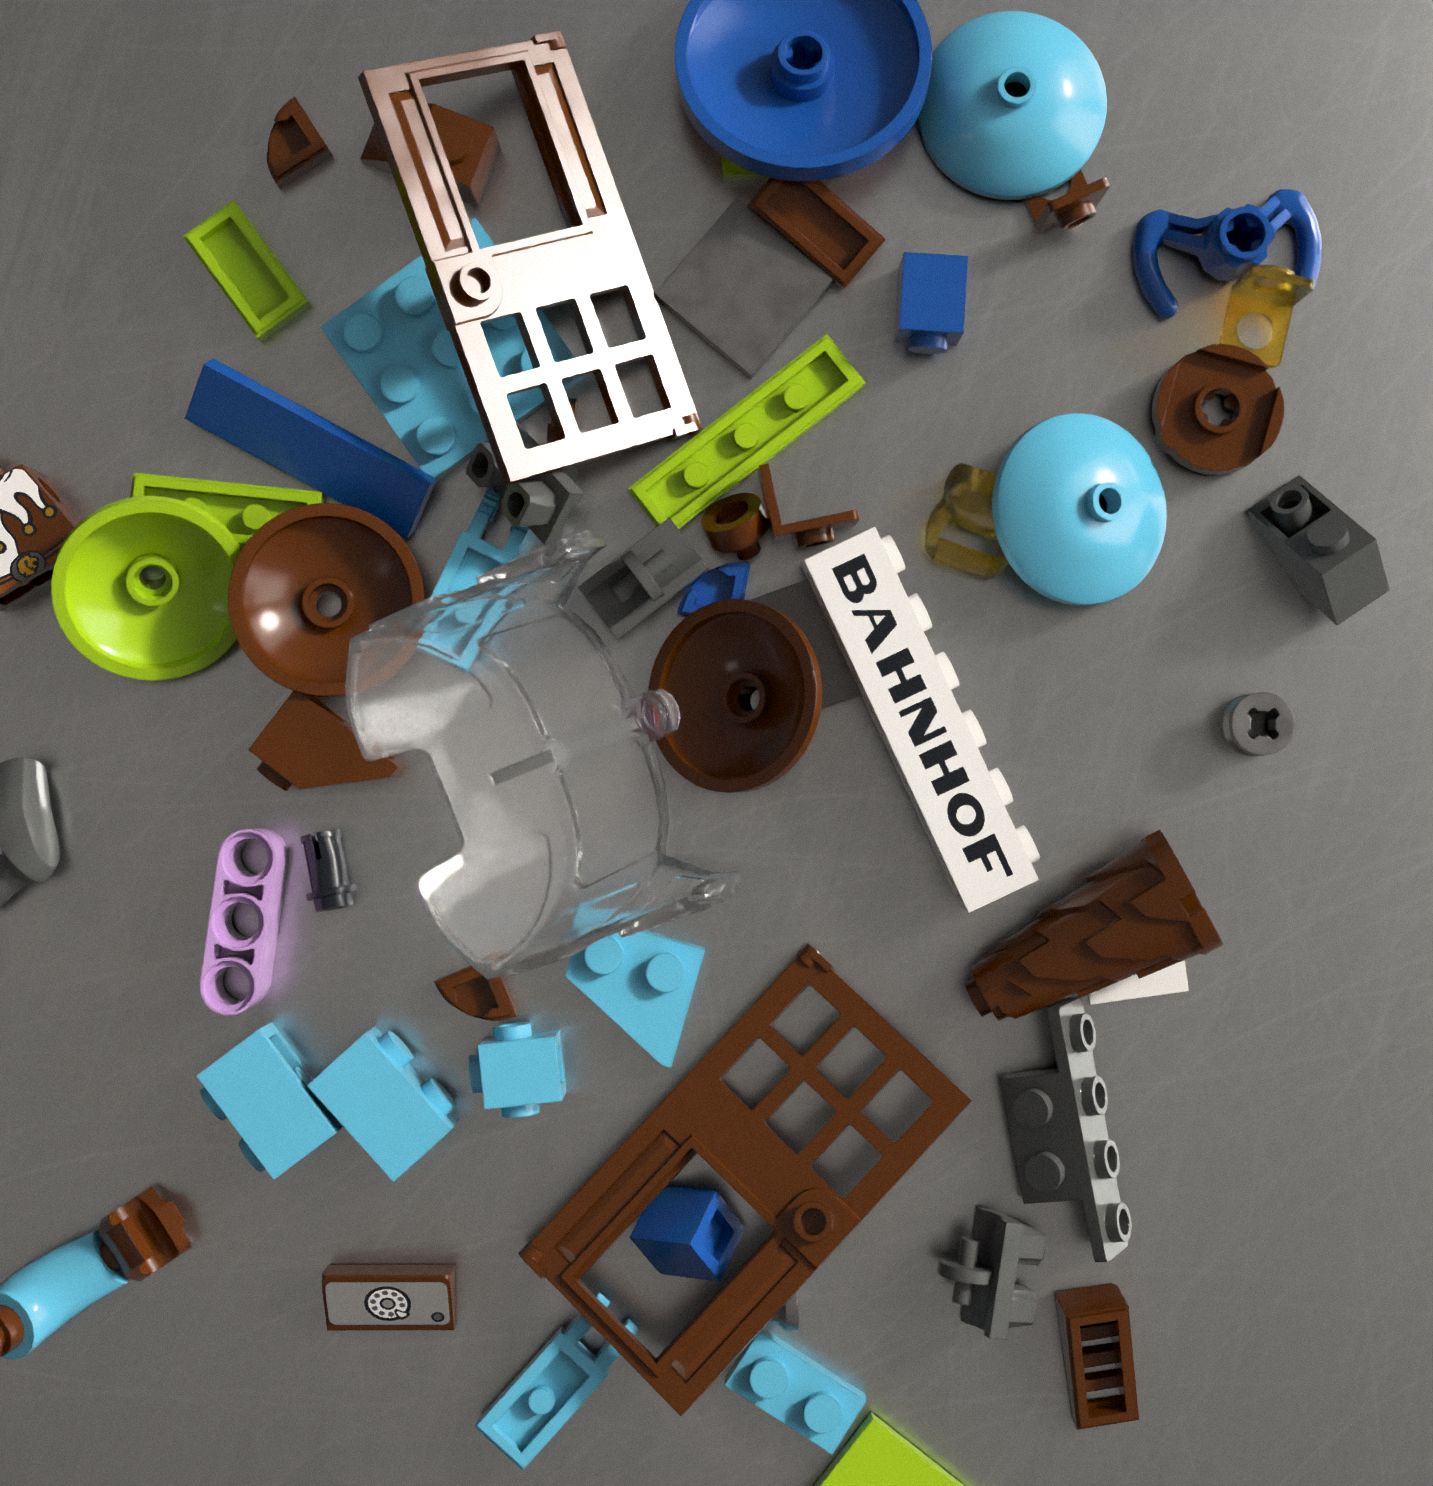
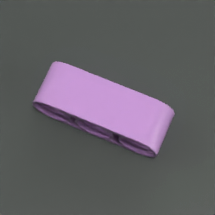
M267 828L243 829L230 834L222 843L218 854L200 978V994L205 1004L212 1011L222 1015H237L261 1003L267 996L271 986L289 854L284 839L277 832ZM251 839L259 841L265 847L268 855L266 867L258 875L250 873L244 868L241 861L242 848ZM239 903L250 905L257 913L259 925L252 937L240 935L232 924V914ZM229 967L242 970L249 980V991L244 1000L232 998L223 987V976Z

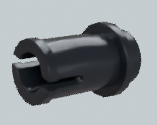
M328 830L317 832V836L308 834L300 837L301 844L304 846L312 889L311 893L306 894L307 901H314L316 912L330 911L354 905L352 893L357 892L358 889L357 885H350L341 838L343 836L342 830Z

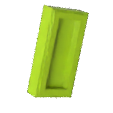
M234 199L182 236L260 342L269 338L312 306Z

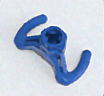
M1279 189L1269 196L1267 203L1261 208L1250 204L1236 209L1227 207L1219 214L1199 219L1174 214L1161 209L1143 216L1137 224L1133 245L1135 272L1144 296L1161 318H1170L1176 315L1178 311V301L1165 284L1159 268L1157 257L1159 246L1165 244L1196 255L1203 270L1217 280L1235 281L1251 273L1268 257L1267 248L1275 238V232L1283 224L1292 226L1295 230L1298 244L1297 265L1291 283L1292 289L1297 295L1312 293L1321 267L1322 239L1317 218L1305 195L1296 190Z

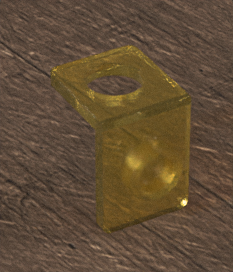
M1259 265L1251 267L1231 287L1219 344H1229L1244 348L1260 357L1269 368H1276L1282 360L1293 306L1313 291L1315 280L1297 276L1294 271L1282 266ZM1247 314H1260L1270 322L1272 338L1267 346L1260 349H1252L1240 341L1237 334V326L1240 319Z

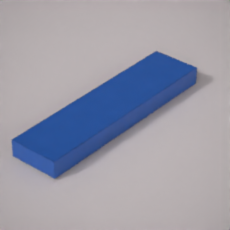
M211 359L203 364L184 419L338 502L361 509L378 517L405 538H408L416 530L437 478L215 359Z

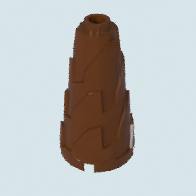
M1161 830L1146 836L1141 840L1140 844L1086 877L1087 884L1036 914V921L983 954V960L971 967L974 978L964 983L973 1004L982 1017L993 1012L998 1021L1007 1017L1017 1019L1075 994L1079 998L1135 974H1137L1139 979L1198 954L1205 955L1223 945L1205 908H1203L1196 895V891Z

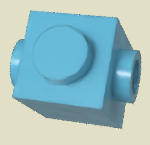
M516 1022L493 1026V1036L484 1037L478 1044V1054L469 1056V1076L473 1094L483 1093L484 1109L501 1108L502 1117L504 1118L540 1113L539 1104L562 1101L566 1094L560 1029L532 1032L531 1022Z

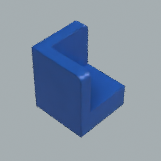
M667 1185L641 1213L629 1238L661 1274L720 1282L744 1232L745 1226L716 1190Z

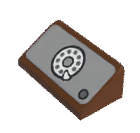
M455 1264L328 1265L322 1273V1293L327 1331L455 1330Z

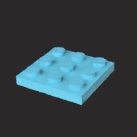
M476 218L470 220L479 249L495 246ZM421 255L320 326V328L421 470L437 478L436 482H438L468 461L477 444L489 442L450 332L447 331ZM537 310L536 312L553 360L558 363L575 358L542 310ZM514 317L481 325L500 377L533 369ZM586 375L561 381L564 390L566 391L585 378ZM540 388L506 396L515 422L519 424L546 405Z

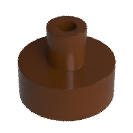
M737 493L719 500L707 509L701 519V525L712 548L719 552L735 551L740 560L751 559L760 552L761 547L758 540L767 532L770 524L760 498L752 493Z

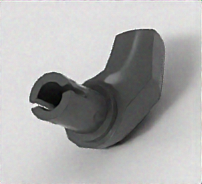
M13 758L0 763V847L2 850V854H0V907L29 882H46L55 871L60 859L59 841L51 810L46 768L41 762L31 758Z

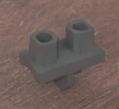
M516 423L526 449L540 446L519 423ZM489 442L477 444L466 467V474L478 487H492L500 494L502 498V514L514 527H528L544 545L559 544L563 536L562 526L570 510L580 502L584 494L576 485L578 470L574 465L505 486Z
M669 517L579 585L578 589L616 639H619L707 572L709 568Z
M977 1207L973 1238L961 1237L958 1257L940 1258L937 1270L940 1276L955 1281L952 1302L963 1305L961 1321L982 1329L984 1336L989 1339L1007 1340L1008 1328L1034 1324L1037 1306L1035 1291L1025 1285H1016L1015 1279L1018 1264L1038 1266L1044 1259L1047 1239L1045 1233L1032 1226L1023 1224L994 1208Z

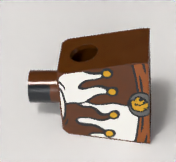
M23 464L15 466L5 473L0 466V611L51 583L54 562L58 551L70 531L81 521L39 471Z

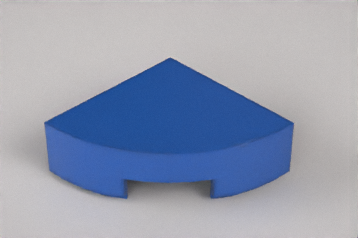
M726 563L704 573L683 595L678 607L677 616L687 617L697 609L717 601L744 599L750 563Z

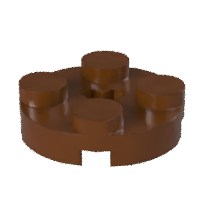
M1212 344L1185 355L1163 375L1153 397L1152 420L1156 429L1155 439L1157 445L1162 451L1170 454L1176 462L1198 473L1211 475L1225 474L1243 469L1251 464L1273 445L1280 432L1284 418V398L1280 387H1275L1273 378L1267 373L1268 366L1254 353L1229 344ZM1216 393L1225 396L1224 406L1233 410L1232 420L1223 419L1218 426L1210 424L1208 422V415L1202 412V402H1210Z

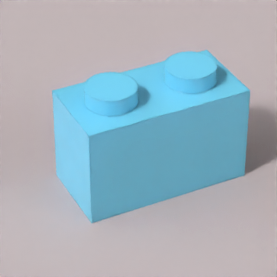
M272 1022L255 1031L197 1075V1078L204 1086L200 1093L209 1110L220 1120L229 1119L242 1137L239 1141V1147L247 1161L259 1172L266 1169L273 1180L343 1127L307 1087L314 1079Z
M374 1026L313 1079L307 1087L394 1182L451 1131L459 1119L452 1112L456 1107V1103L448 1091L433 1078L425 1082L410 1066L409 1063L414 1057L404 1042L393 1032L388 1030L382 1034Z

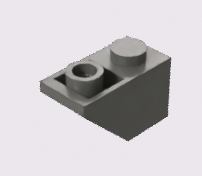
M1300 475L1247 510L1251 521L1298 591L1334 624L1339 625L1390 591L1376 538Z

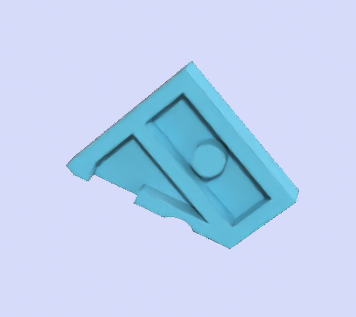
M584 913L565 976L662 1066L671 1068L705 948Z

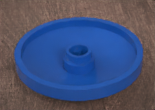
M690 0L682 15L675 42L677 89L687 117L696 131L714 150L736 165L759 175L789 181H817L844 176L858 171L886 155L905 137L917 120L927 96L932 67L930 31L917 0Z

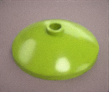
M137 496L111 502L82 519L70 531L58 551L51 580L52 604L56 618L68 640L83 656L114 674L150 681L169 680L192 674L215 662L237 639L229 616L228 589L233 567L242 549L230 531L221 522L206 511L190 503L161 496ZM148 566H156L162 569L165 574L158 580H148L142 576L141 571Z

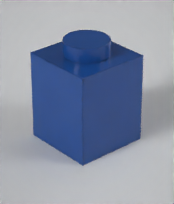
M903 253L898 267L894 342L909 343V351L921 354H941L947 352V345L957 346L964 333L968 256Z

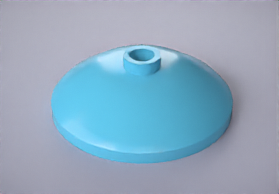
M1022 11L994 12L977 17L961 25L951 32L932 53L929 88L917 122L921 138L930 157L942 172L955 183L971 192L989 198L1001 200L1028 199L1040 196L1063 185L1078 173L1089 160L1097 146L1105 124L1107 111L1106 88L1101 70L1093 54L1068 28L1052 19L1034 13ZM1010 82H1019L1025 86L1027 94L1022 97H1013L1006 92L1005 85Z
M1082 413L1063 414L1037 423L1026 430L1006 452L998 468L992 494L994 528L1007 561L1019 577L1032 589L1060 603L1093 605L1114 600L1126 594L1137 586L1155 564L1164 541L1167 508L1165 492L1157 468L1137 439L1119 425L1099 416ZM1100 493H1102L1106 500L1107 512H1104L1099 505Z

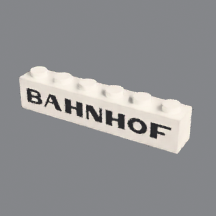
M873 527L800 562L959 906L970 913L1038 881V876L1032 866V863L1040 860L1036 845L1024 825L1015 828L1005 807L1013 802L1010 789L997 767L990 771L987 769L978 749L986 744L984 733L970 709L961 713L951 691L960 686L957 675L947 655L943 651L935 655L924 632L932 628V622L918 594L915 593L908 597L897 573L905 570V564L892 537L887 535L880 538L876 527Z

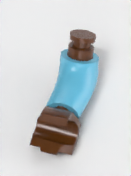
M151 1186L101 1219L98 1231H93L45 1253L6 1278L0 1284V1357L12 1360L25 1357L71 1318L127 1284L129 1279L142 1281L190 1249L191 1242L182 1228L186 1220L173 1201L165 1202Z

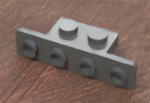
M1069 998L1048 1009V1019L1058 1068L1009 1073L1000 1078L1023 1204L1083 1200L1094 1261L1096 1263L1109 1262L1128 1246L1132 1230L1131 1216L1127 1205L1121 1202L1116 1177L1119 1173L1120 1158L1115 1142L1108 1137L1104 1115L1108 1106L1107 1089L1103 1079L1097 1076L1092 1052L1096 1044L1094 1022L1091 1016L1085 1013L1082 998Z

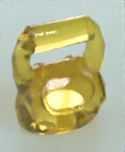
M962 462L956 464L950 471L945 482L943 497L932 510L925 526V550L932 559V562L984 580L999 575L1009 563L999 542L998 553L995 557L939 537L943 528L949 523L955 524L956 528L963 527L972 532L983 534L987 539L993 538L998 540L992 516V494L996 477L995 473Z

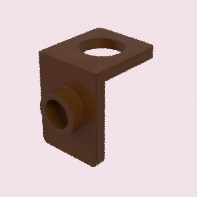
M1080 170L1069 180V189L1065 195L1054 200H1047L1041 196L1023 200L1038 233L1057 225L1060 226L1062 231L1081 225L1097 214L1095 208L1110 185L1106 177L1087 184Z
M769 464L759 465L758 477L766 514L770 522L769 528L773 544L796 539L798 548H808L835 541L834 530L855 526L859 521L856 509L782 525Z

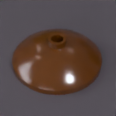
M316 503L290 509L269 520L251 536L236 559L229 582L228 610L234 634L247 657L264 675L277 684L310 696L338 697L350 695L368 689L387 678L402 664L411 652L421 630L424 617L425 594L422 575L416 559L405 541L395 530L378 517L361 509L343 504ZM324 595H335L341 601L340 611L330 617L320 614L317 610L319 599Z
M729 599L710 603L683 619L672 630L660 648L652 668L648 687L650 725L657 745L668 763L691 783L707 790L725 793H743L758 790L785 775L799 761L808 748L817 728L822 705L820 668L813 648L805 634L781 611L759 602L744 599ZM758 690L760 695L759 704L753 710L750 700L753 692Z

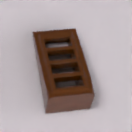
M1107 1283L1057 1292L1058 1322L1073 1422L1076 1429L1139 1420L1129 1305L1118 1285ZM1108 1337L1112 1339V1343L1082 1347L1081 1343L1083 1341ZM1114 1363L1116 1366L1115 1369L1084 1373V1368ZM1119 1387L1120 1395L1087 1400L1086 1392Z

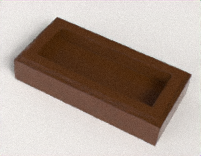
M770 177L747 205L833 278V282L841 289L846 288L886 240L820 180L789 181Z

